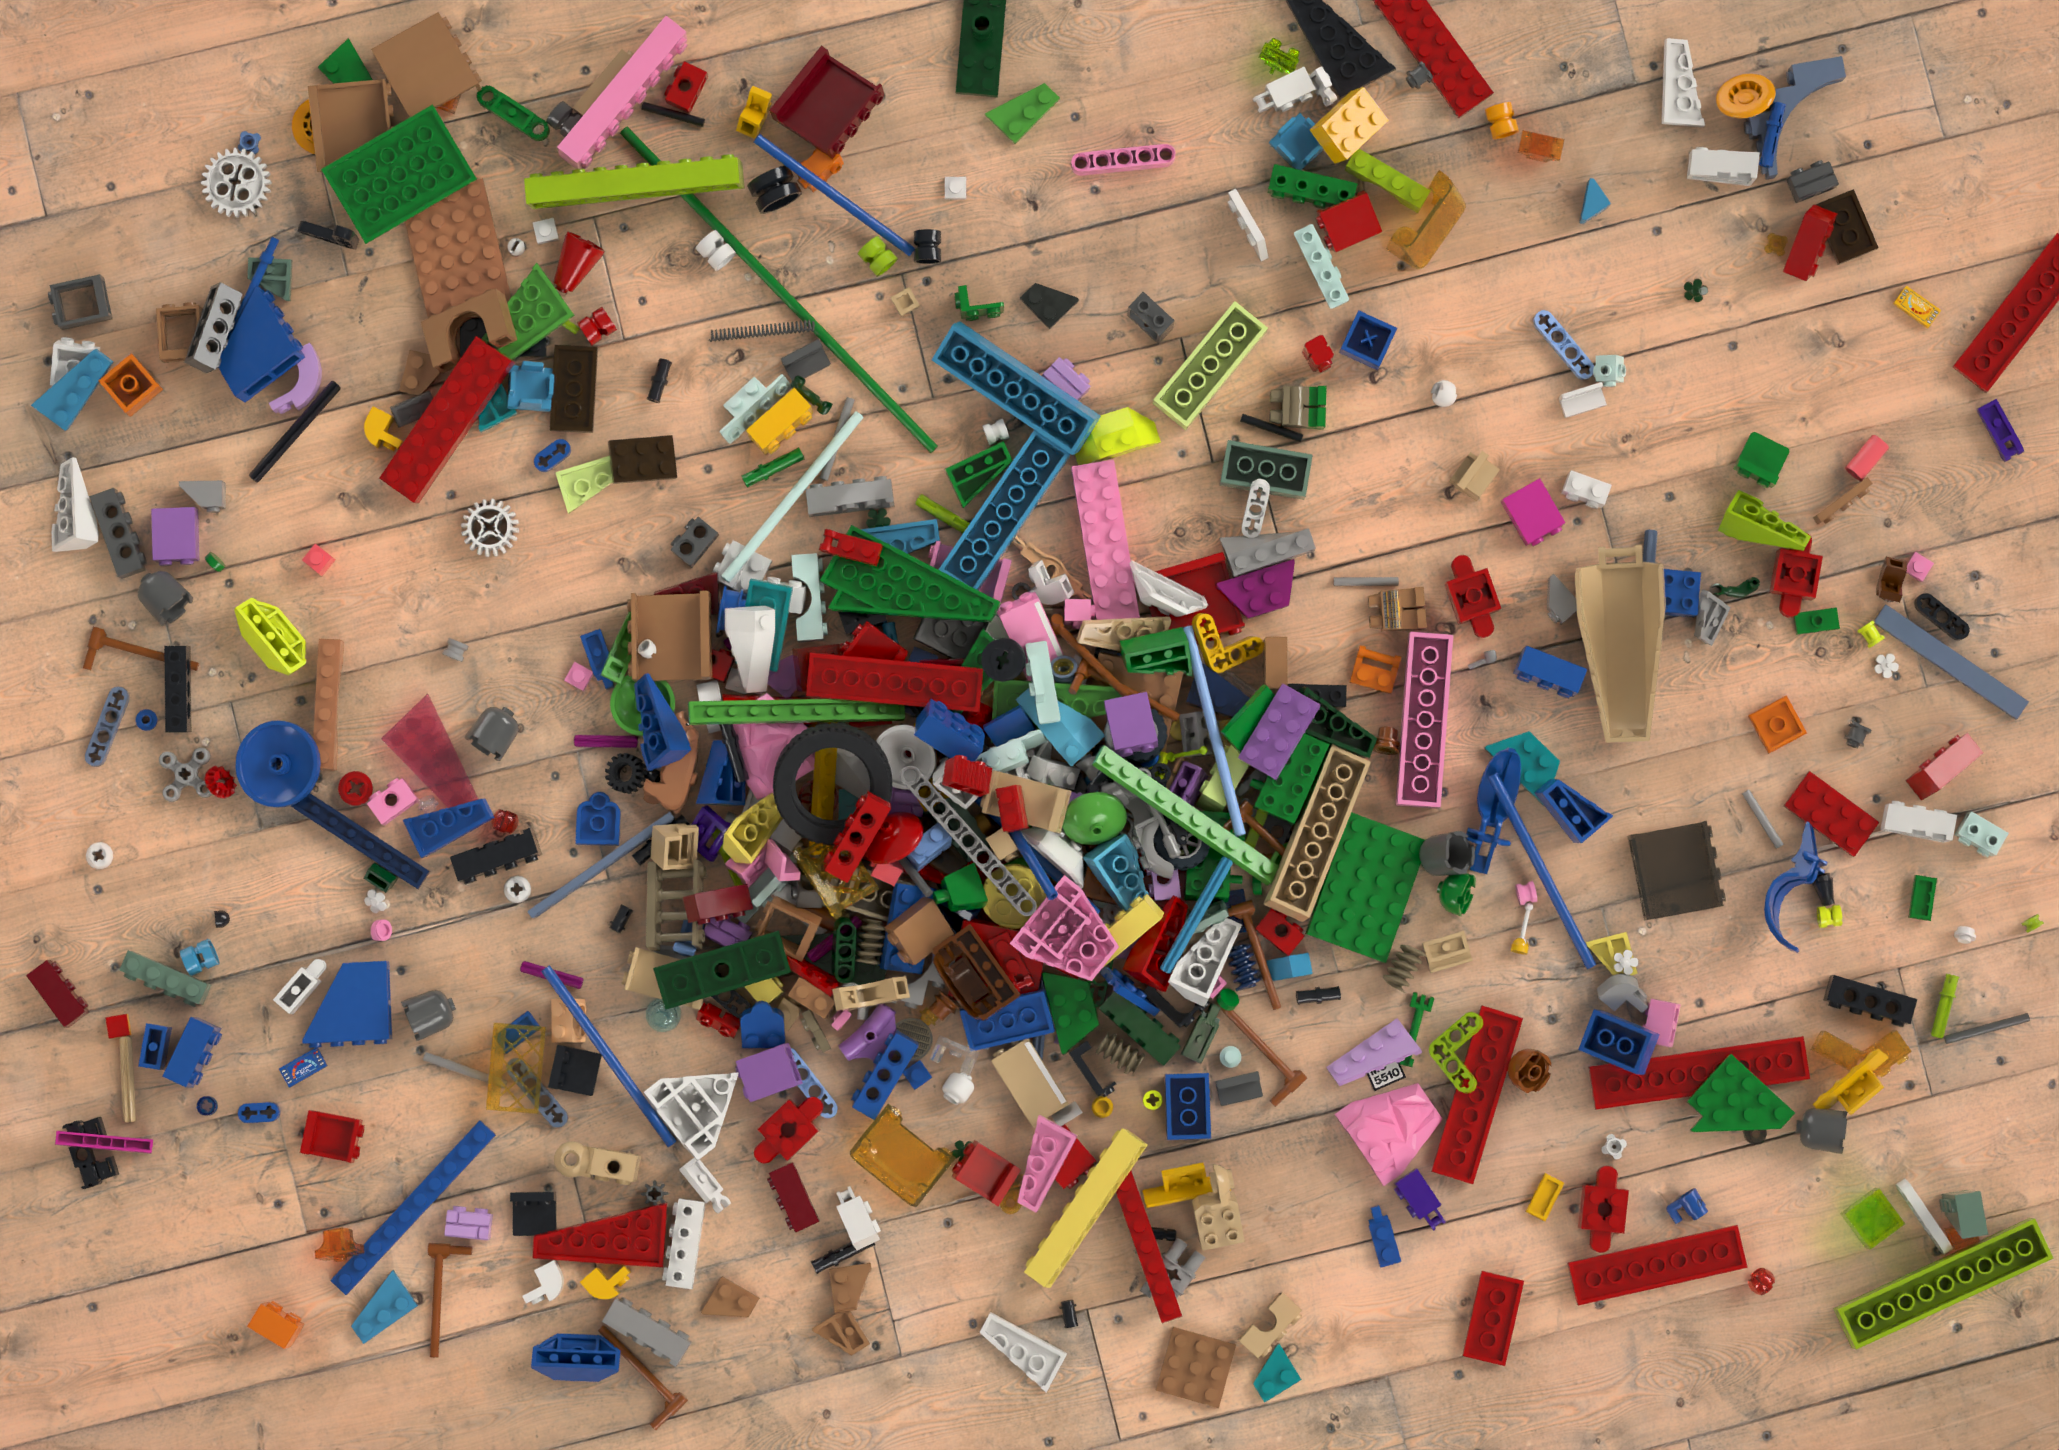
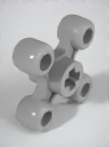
M203 747L196 748L192 753L191 761L186 764L180 763L172 752L166 751L160 755V765L166 769H171L175 774L174 782L163 789L162 795L165 800L169 802L177 801L181 796L182 789L186 786H193L197 794L202 798H208L213 795L209 790L206 793L202 792V788L206 784L198 776V769L210 760L211 755L207 749ZM203 752L204 758L200 760L198 756ZM170 756L171 761L166 764L165 759ZM185 770L191 772L188 780L182 777V773H185ZM171 790L175 792L173 797L169 796Z

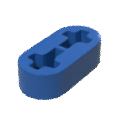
M563 439L554 441L535 456V467L541 472L550 471L570 455V444ZM557 445L567 446L564 449V454L559 452L555 456L553 455L558 450ZM549 456H552V458L547 461V467L543 465L539 466V464L541 463L539 459L541 457L547 459Z
M272 1102L247 1103L238 1109V1117L244 1123L273 1122L279 1118L281 1111L279 1106ZM269 1106H271V1109L275 1110L276 1113L272 1114V1118H269L267 1114L261 1115V1110H268ZM247 1107L251 1111H257V1115H251L249 1120L247 1116H243V1111H246Z

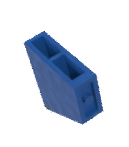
M260 287L254 289L228 340L226 348L220 356L221 364L218 367L234 396L245 403L305 358L302 352L303 346L292 335L294 330L284 321L283 317L285 315L282 310L275 306L273 302L275 301L274 296L269 290L264 291Z
M389 961L343 963L302 1039L303 1044H309V1048L322 1047V1043H330V1047L344 1046L343 1042L351 1041L352 1046L365 1045V1041L374 1040V1044H387V1040L392 1039Z

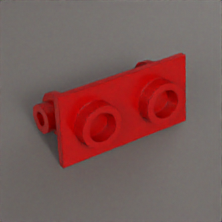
M703 1003L698 1011L696 1020L705 1027H712L718 1030L722 1036L734 1039L737 1030L741 1026L739 1018L728 1012H725L723 1018H721L719 1015L722 1009L710 1003Z

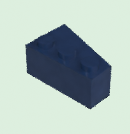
M1202 663L1215 714L1232 719L1250 697ZM1194 678L1185 704L1202 709Z

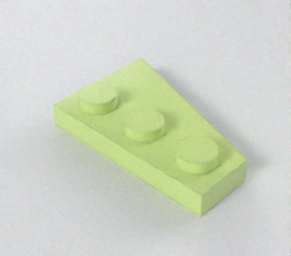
M610 456L555 472L568 514L613 483Z

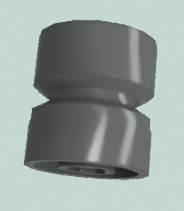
M562 101L552 110L546 122L555 130L560 129V134L566 137L582 116L577 112L573 113V108Z

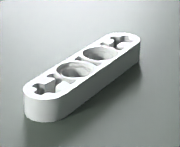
M1905 1178L1896 1184L1898 1191L1938 1250L1943 1255L1953 1249L1951 1243L1911 1184Z

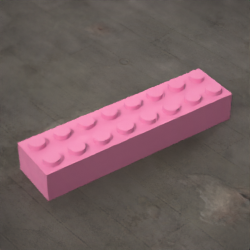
M668 16L663 18L557 146L559 156L575 169H587L593 161L591 157L596 151L600 153L606 146L605 140L610 135L613 137L619 130V123L631 116L634 111L632 109L636 103L640 104L647 96L646 91L650 86L654 87L661 78L659 75L662 71L670 69L674 63L672 59L677 53L681 55L688 45L686 44L687 34L683 28Z
M1114 460L1071 466L1093 605H1095V619L1140 618L1134 579L1129 564L1131 560Z
M1410 632L1408 634L1395 802L1397 806L1434 809L1441 807L1453 635Z

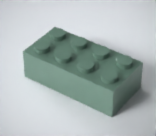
M1228 440L1220 486L1250 491L1253 481L1263 479L1270 485L1269 494L1304 500L1313 455ZM1259 487L1257 492L1261 493L1263 488Z

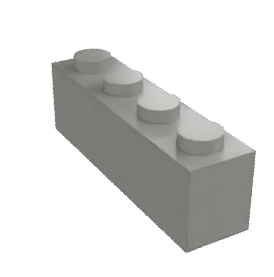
M887 476L874 477V481L865 482V479L852 480L853 483L851 484L837 481L832 482L831 486L823 487V484L810 485V489H806L809 517L895 507L892 481L887 479Z
M1309 528L1298 532L1260 534L1255 538H1248L1246 536L1219 538L1233 578L1314 552L1316 549Z
M624 1297L621 1299L616 1298L602 1322L624 1336L632 1337V1340L645 1348H651V1351L660 1358L670 1359L669 1363L673 1366H678L692 1341L688 1340L690 1336L681 1330H678L677 1333L671 1330V1325L662 1319H659V1321L652 1319V1314L643 1308H640V1310L632 1307L633 1302Z

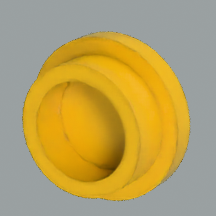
M1097 1097L1092 1102V1112L1099 1118L1108 1117L1113 1111V1103L1107 1097Z

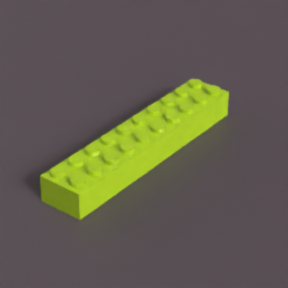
M733 154L722 155L721 159H713V157L707 156L701 157L700 161L693 162L691 159L678 160L679 163L670 164V161H659L657 165L649 166V163H638L633 168H628L627 165H617L612 170H606V167L593 168L592 172H585V169L572 170V174L555 171L551 172V176H543L542 173L530 174V178H524L526 204L532 209L745 189L743 163L738 157H734Z
M2028 1218L1833 1309L1851 1348L1857 1350L2054 1258L2036 1219Z

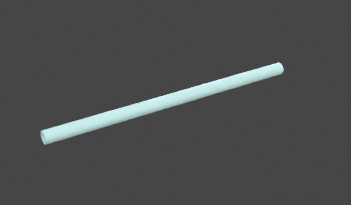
M857 411L853 413L721 575L725 581L730 583L864 417Z

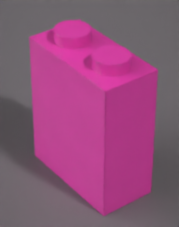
M1540 478L1501 500V504L1525 546L1532 544L1534 547L1544 541L1543 537L1550 533L1551 536H1554L1563 530L1561 526L1565 524V521Z

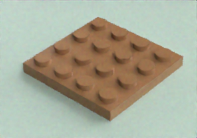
M1099 652L1098 661L1120 683L1139 693L1147 692L1149 698L1175 711L1184 672L1178 671L1174 675H1167L1166 672H1154V674L1128 673L1121 656ZM1093 678L1092 685L1107 686ZM1158 712L1163 717L1164 723L1167 726V740L1161 751L1165 752L1173 720ZM1106 714L1091 717L1090 719L1104 733L1107 722Z

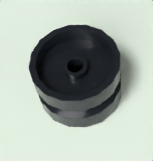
M785 165L761 174L747 185L752 197H759L755 203L760 214L778 210L802 195L798 183L790 182L794 175Z

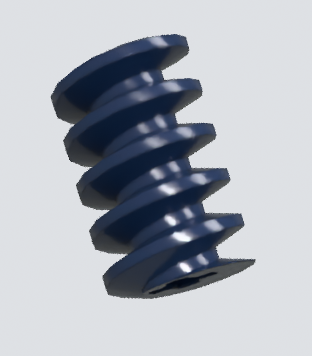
M1251 944L1232 947L1227 957L1233 959L1228 964L1229 967L1236 968L1231 971V975H1238L1233 980V983L1240 984L1235 989L1236 991L1257 986L1256 983L1261 980V978L1253 976L1259 972L1258 969H1251L1256 964V961L1249 960L1254 953L1246 951L1252 947Z

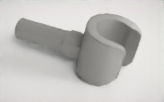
M1485 651V659L1469 664V669L1494 663L1497 660L1496 651Z

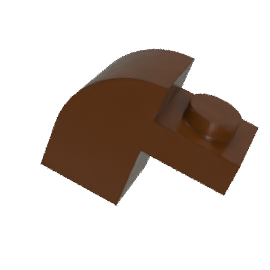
M1885 557L1876 588V595L1887 602L1895 601L1900 603L1903 596L1902 584L1907 573V561Z

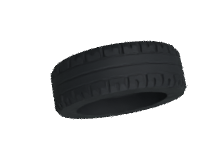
M824 723L802 731L784 747L775 766L773 795L781 817L791 829L795 830V833L803 838H808L811 842L835 845L834 841L840 832L842 833L846 827L845 822L847 818L825 820L811 814L801 804L797 796L795 781L797 772L804 760L814 752L825 748H840L853 753L863 762L870 778L869 792L889 803L892 796V772L886 754L870 735L850 725ZM865 813L861 817L863 819H869L872 817V815L869 813ZM853 832L850 836H852L853 838H858L861 834L859 832Z

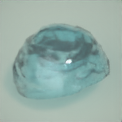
M657 998L647 1008V1022L651 1028L658 1032L671 1031L678 1025L681 1019V1008L677 1006L665 1010L663 1000Z

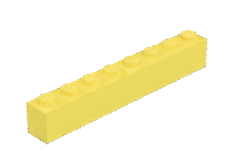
M1122 1128L1113 1135L1111 1139L1112 1144L1108 1149L1105 1148L1102 1151L1097 1166H1093L1087 1174L1088 1179L1084 1185L1081 1184L1076 1189L1075 1198L1072 1202L1066 1204L1062 1211L1064 1214L1060 1220H1056L1050 1228L1051 1233L1047 1239L1044 1238L1038 1245L1039 1251L1035 1257L1032 1256L1027 1261V1268L1024 1273L1043 1287L1051 1288L1148 1146L1147 1143L1129 1130Z

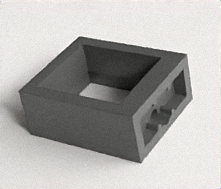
M98 274L50 285L51 291L48 292L50 304H54L55 309L52 317L54 324L58 325L60 329L66 330L113 319L105 279L102 275ZM94 286L99 314L66 321L60 293Z
M1142 292L1128 307L1127 316L1157 344L1172 331L1175 320L1146 293Z

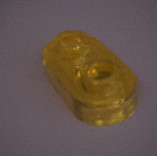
M1025 1174L1017 1176L1000 1203V1208L1003 1212L1014 1214L1021 1208L1022 1205L1017 1202L1020 1193L1018 1184L1020 1181H1023ZM1008 1199H1013L1015 1201V1205L1013 1207H1008L1006 1205Z

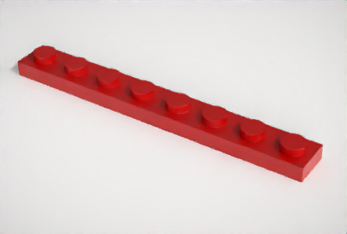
M1130 1171L1116 1191L1161 1323L1163 1324L1183 1316L1132 1171Z

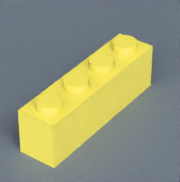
M1148 894L1142 898L1140 896L1136 897L1130 903L1131 907L1127 911L1122 909L1114 916L1115 921L1110 925L1105 923L1119 948L1103 967L1162 919L1164 912Z

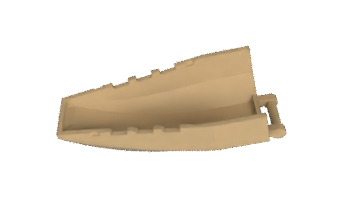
M1635 545L1632 548L1611 549L1598 547L1599 564L1577 568L1575 571L1577 617L1586 650L1606 743L1650 741L1666 610L1664 564L1643 562L1642 545ZM1636 556V562L1606 563V557Z

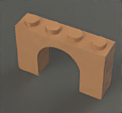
M496 288L488 289L482 295L468 298L464 303L448 307L446 311L440 314H433L421 322L432 365L435 369L445 373L455 368L460 360L456 347V335L461 325L469 319L477 317L483 319L489 342L497 348L517 341L506 297Z

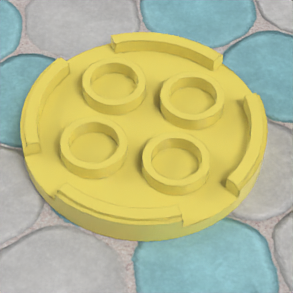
M1020 864L1004 865L1035 900L1037 910L1047 896L1031 869ZM1000 867L991 873L992 878L995 880L1001 879L1004 874L1003 870ZM987 877L983 885L988 899L986 906L983 908L985 913L1001 927L1021 929L1032 915L1024 916L1020 914ZM1013 883L1007 885L1006 893L1009 896L1016 895L1018 892L1017 885ZM1024 900L1020 905L1023 912H1029L1033 907L1030 900Z

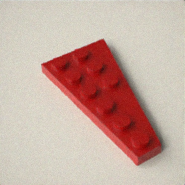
M667 1202L534 1235L532 1258L663 1268Z

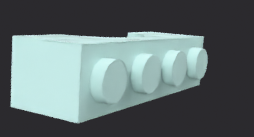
M817 553L791 555L793 578L807 585L812 596L808 611L796 619L798 643L824 641V636L828 635L827 622L823 623L822 614H826V602L821 601V593H825V587L820 582L819 571H823L822 558L818 559Z

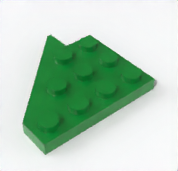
M1729 1054L1686 1101L1702 1116L1690 1129L1691 1132L1781 1129L1795 1114L1789 1106L1732 1054Z

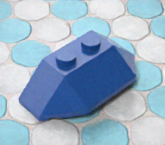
M557 1333L540 1345L533 1347L531 1368L553 1380L599 1382L619 1372L621 1351L601 1335Z

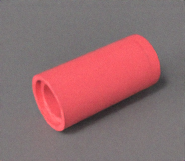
M1872 435L1845 467L1846 471L1855 479L1862 481L1886 453L1889 446L1878 436Z

